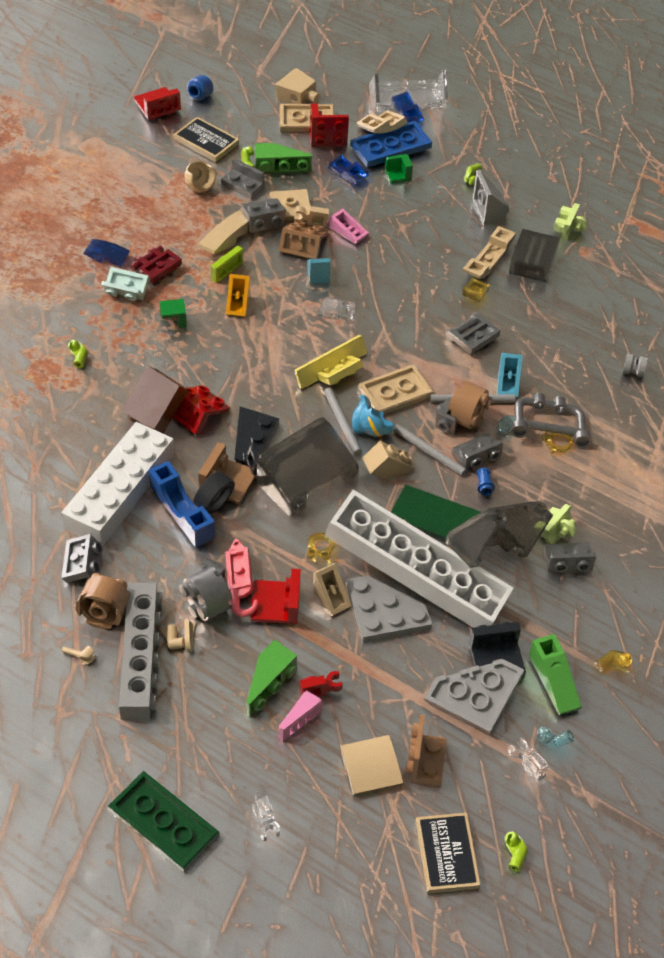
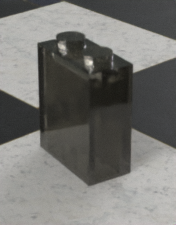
M522 229L511 258L509 273L547 283L558 252L560 238Z

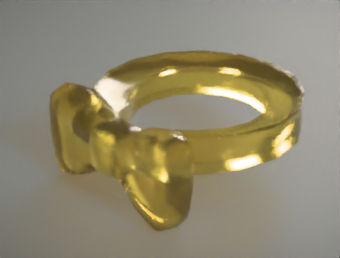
M544 432L542 435V440L548 446L551 454H554L555 451L566 452L573 445V438L569 435L551 432L549 434ZM561 435L568 440V444L565 446L555 445L551 439L553 436Z
M318 532L312 534L308 538L307 557L313 558L317 556L328 561L331 557V551L335 548V542L327 538L325 533ZM317 539H324L330 545L323 550H317L313 542Z

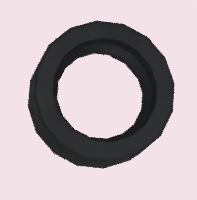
M222 471L215 472L203 482L193 499L194 504L198 508L203 506L209 515L216 512L231 496L235 482Z

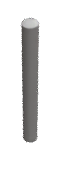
M332 388L325 389L324 393L354 455L361 454L362 450Z
M489 394L492 397L491 403H515V394ZM430 395V403H444L448 397L452 398L453 395Z
M399 424L395 426L393 431L459 475L463 476L466 473L467 469Z

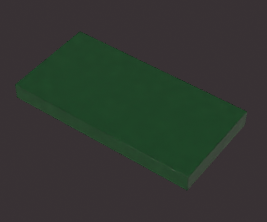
M406 484L391 513L402 520L405 519L407 523L428 536L471 552L488 519V514Z
M142 771L108 805V810L183 873L220 836L216 828L145 771Z

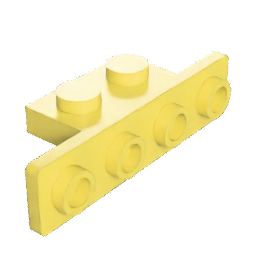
M358 335L295 369L299 387L304 389L318 380L334 385L340 379L355 374L358 369L363 367L362 360L359 358L367 354L363 336Z

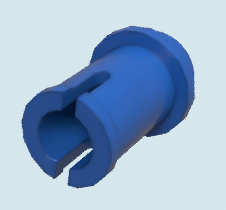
M480 468L477 471L479 482L477 490L483 496H490L495 490V485L491 479L490 469L487 470V468Z

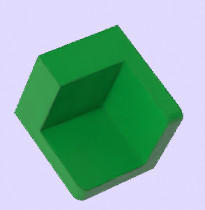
M408 154L386 158L385 173L391 184L412 180L413 165Z
M184 299L159 301L161 318L177 317L179 328H187Z

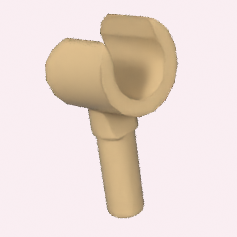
M87 646L82 652L68 647L62 648L63 653L78 657L84 665H89L96 658L93 655L95 651L90 646Z

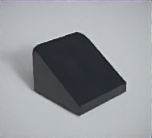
M254 444L250 445L246 460L253 475L267 473L260 452Z

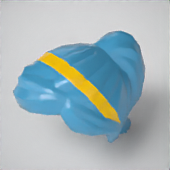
M360 395L361 401L352 416L354 432L357 434L367 433L375 437L391 434L395 430L394 424L384 418V412H378L371 407V401L367 396Z

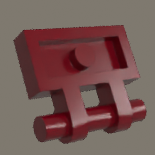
M159 245L156 248L152 247L144 256L134 259V262L130 264V268L133 271L139 269V274L148 275L150 278L149 282L154 284L182 265V258L169 249L164 251V248Z

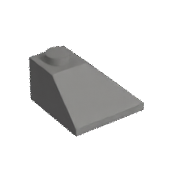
M476 170L473 201L483 223L490 224L506 221L507 213H509L508 202H505L503 195L481 170Z

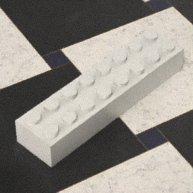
M352 490L335 514L325 533L327 538L473 628L479 625H492L513 590L512 586L355 490Z

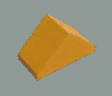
M230 274L225 314L246 317L251 297L250 276Z

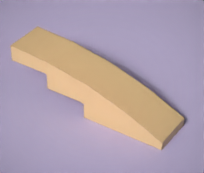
M241 209L212 229L199 242L198 247L216 254L234 246L237 237L248 233V220L241 212Z

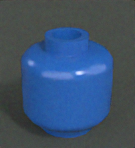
M206 75L196 76L187 84L188 94L195 101L208 98L214 90L212 81Z

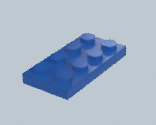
M412 121L390 132L372 133L351 139L350 146L365 166L370 167L386 162L387 157L404 154L410 155L432 148V141L417 122Z

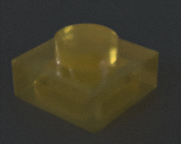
M471 278L463 288L462 295L480 303L489 291V285Z

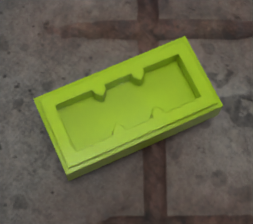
M237 245L211 265V280L218 283L243 264V248Z

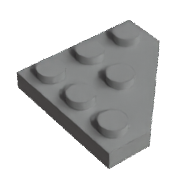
M370 576L346 580L347 592L362 642L431 630L432 623L425 604Z
M499 659L491 664L480 667L479 665L460 670L459 673L452 675H442L434 679L424 697V701L490 735L519 683L524 669L504 659Z

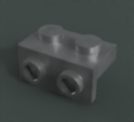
M269 198L264 201L241 205V212L248 220V231L250 233L285 226L286 209L278 198Z

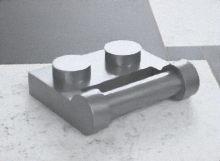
M476 312L470 316V319L456 328L447 330L445 335L449 341H454L471 355L499 337L501 330ZM475 325V327L461 335V333Z

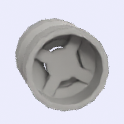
M627 353L623 374L629 375L633 373L643 378L648 357L641 356L637 358L633 354Z

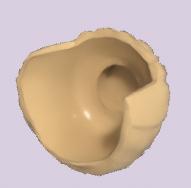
M193 161L186 167L185 183L191 190L203 193L215 184L216 170L205 161Z

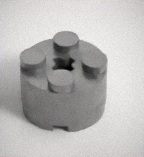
M209 566L185 578L183 583L179 585L182 595L187 597L190 603L189 611L195 619L199 617L203 621H208L232 608V605L228 603L232 600L229 587L222 575L219 577L215 575L214 571L216 569L213 566Z

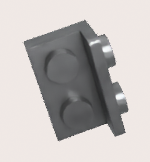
M234 159L232 160V169L221 178V185L252 199L265 187V174L252 166Z
M487 433L453 447L451 455L458 464L467 470L474 469L483 463L498 459L502 454L503 442L501 440L495 442Z
M91 534L66 541L62 579L66 583L83 578L89 579L92 574L100 573L103 548L101 543Z
M589 542L544 544L543 551L548 572L593 570L596 555L591 552Z

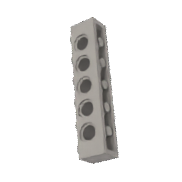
M128 583L130 596L126 605L119 699L121 719H151V710H156V695H152V688H157V673H153L154 667H158L159 661L158 652H155V646L160 644V633L156 632V626L161 625V612H157V606H162V592L157 591V583Z

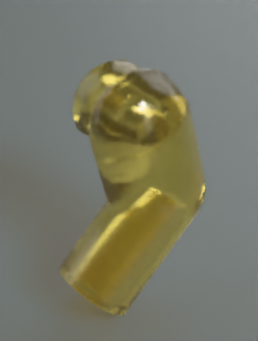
M611 650L596 660L594 664L599 671H603L609 666L625 668L632 663V657L628 653Z

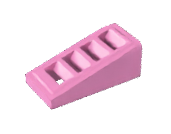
M343 208L330 216L327 223L329 228L355 245L370 234Z
M308 691L304 692L280 724L279 740L284 742L322 711V700Z

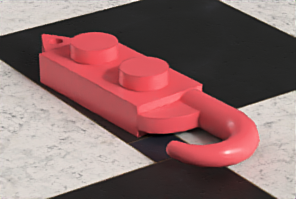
M235 538L229 551L225 552L228 587L232 596L230 604L232 605V612L236 616L247 617L256 611L258 600H254L252 607L243 610L240 608V599L248 596L253 590L250 551L248 547H244Z

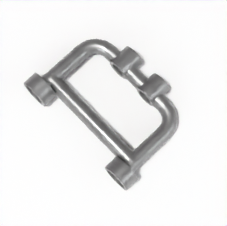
M536 393L532 398L523 397L516 401L515 421L511 424V434L514 437H526L529 432L528 429L574 436V444L578 448H587L591 445V434L586 431L584 412L575 405L567 404L564 397L557 396L553 401L545 400L544 394ZM523 406H533L537 411L551 409L556 414L572 413L577 418V428L525 420Z

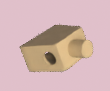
M298 68L293 69L275 84V99L288 104H306L308 101L317 103L319 101L320 94L316 92L315 80Z

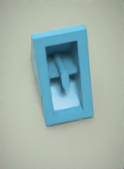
M330 258L307 260L310 284L330 283Z
M501 353L497 394H515V397H518L523 355Z

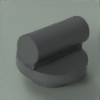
M208 558L203 560V569L213 566L216 569L214 573L217 577L220 575L223 578L225 577L226 570L221 563L213 562Z

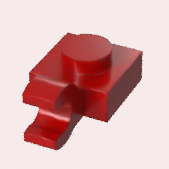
M339 671L330 672L326 678L322 675L318 677L309 676L300 680V696L308 691L319 698L326 696V692L341 691L343 683L333 682V680L339 679Z

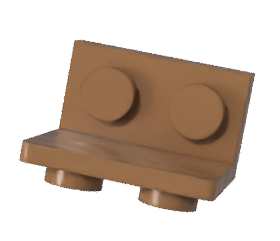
M294 221V223L282 229L279 251L318 259L321 239L326 237L329 231L324 230V227L320 225L310 227L306 226L305 222Z
M218 442L198 473L199 488L212 474L222 471L235 482L234 490L228 501L240 504L257 475H253L248 466L228 460L226 445Z
M420 715L419 723L413 724L407 773H412L411 783L441 787L447 738L423 735L425 715Z

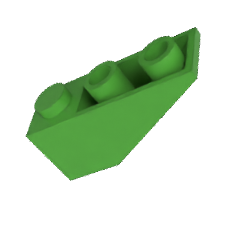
M275 143L255 144L256 169L264 173L312 171V154Z
M552 634L533 640L529 657L558 715L581 709L582 706L565 652L556 635Z
M276 640L258 657L246 702L247 715L249 717L255 711L261 710L265 705L266 699L271 694L275 695L280 690L282 683L287 678H292L297 671V655Z

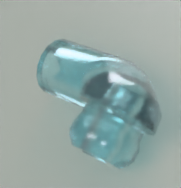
M506 415L498 422V430L502 433L509 432L512 422L515 421V416Z
M542 726L537 730V740L541 744L554 749L574 742V735L570 730L558 735L551 734L550 728Z

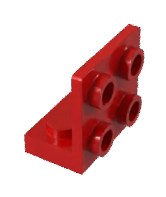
M167 87L134 96V101L148 120L181 110L180 92L177 88L168 90Z
M318 103L310 104L309 134L311 147L347 146L349 115H322V111L318 109Z
M205 386L186 387L189 390L173 418L194 434H200L208 415L229 412L230 407L225 404L222 398L209 392L210 390Z
M291 568V578L286 577V582L254 580L251 607L254 600H258V607L250 615L251 621L298 624L301 569Z

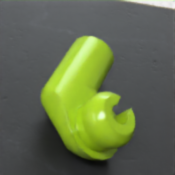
M251 146L244 147L241 151L242 162L256 168L250 160V156L254 155L253 148Z
M477 163L467 168L464 177L467 185H475L476 176L474 175L476 170L482 171L480 164Z
M71 340L68 343V348L75 356L73 365L76 368H83L88 351L77 340Z
M510 831L504 838L506 846L512 854L508 867L514 872H520L527 856L528 848L520 835Z

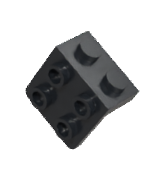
M503 622L490 626L479 625L472 628L469 646L474 665H479L480 667L491 664L495 660L504 659L524 669L521 679L526 676V669L518 645L521 632L519 622Z

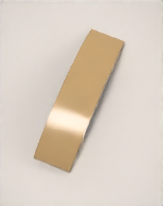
M498 226L490 236L489 243L475 259L471 258L463 268V272L479 279L486 277L504 257L516 233Z

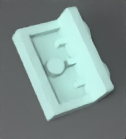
M110 267L106 282L102 281L101 286L105 293L110 296L122 295L131 301H136V299L143 300L150 278L148 275Z

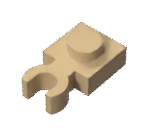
M296 206L297 214L294 215V221H307L308 226L320 225L326 228L329 209L310 206V209L306 210L302 206Z

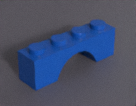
M166 461L149 469L150 487L195 548L214 539V520L203 506L198 508L192 503L182 485L180 475L171 463Z

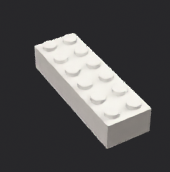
M135 422L61 512L64 530L79 537L91 534L103 547L150 487L149 469L166 461L170 462L174 457L173 438Z

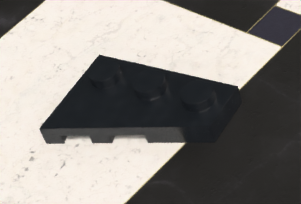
M240 406L234 462L249 467L246 455L252 444L255 445L261 456H263L279 425V418Z

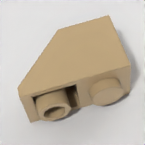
M382 441L378 442L362 457L370 474L382 479L412 472L415 469L411 461L412 456L406 450L402 451L394 445L386 444Z

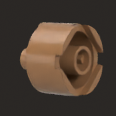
M463 380L461 382L463 387H457L448 409L451 410V416L457 418V424L470 430L475 427L479 429L484 420L482 416L484 410L490 407L492 397L489 396L488 390Z
M99 573L92 574L75 604L77 614L79 616L82 614L87 618L86 623L99 629H111L112 625L118 626L126 611V605L130 596L127 583L122 579H114Z

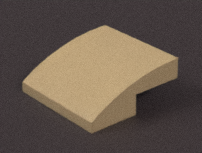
M387 110L379 116L370 113L356 124L373 133H386L396 130L408 122L405 116Z
M389 735L340 746L345 771L348 773L353 795L403 783L397 757Z

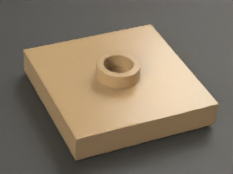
M307 189L269 192V197L278 198L286 209L285 221H294V215L297 214L296 206H302L306 210L310 209Z

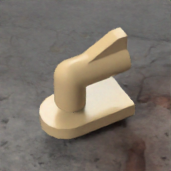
M189 619L184 620L185 639L184 637L177 638L176 625L170 624L167 627L161 628V632L167 640V647L170 650L184 648L186 645L187 651L193 652L196 622L191 623Z

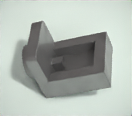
M448 397L444 403L439 404L436 410L435 427L443 432L454 435L457 418L451 416V410L448 409L451 397Z

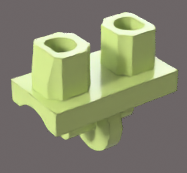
M574 203L572 208L562 206L559 218H556L553 229L563 233L562 239L568 240L572 229L575 232L586 230L587 220L583 216L576 215L580 204Z
M565 504L561 509L552 507L547 515L549 523L540 521L536 525L537 535L545 538L546 544H555L560 538L565 536L571 538L577 533L576 521L570 515V505Z

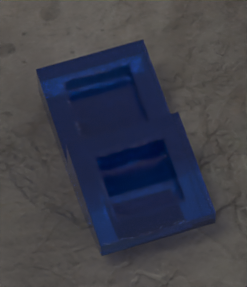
M408 91L391 98L397 113L405 116L408 123L424 121L418 105H414Z
M343 155L338 156L328 165V169L334 174L353 184H358L369 176V172L357 161L352 164Z
M91 239L83 254L99 263L105 259L121 268L130 250L112 242Z

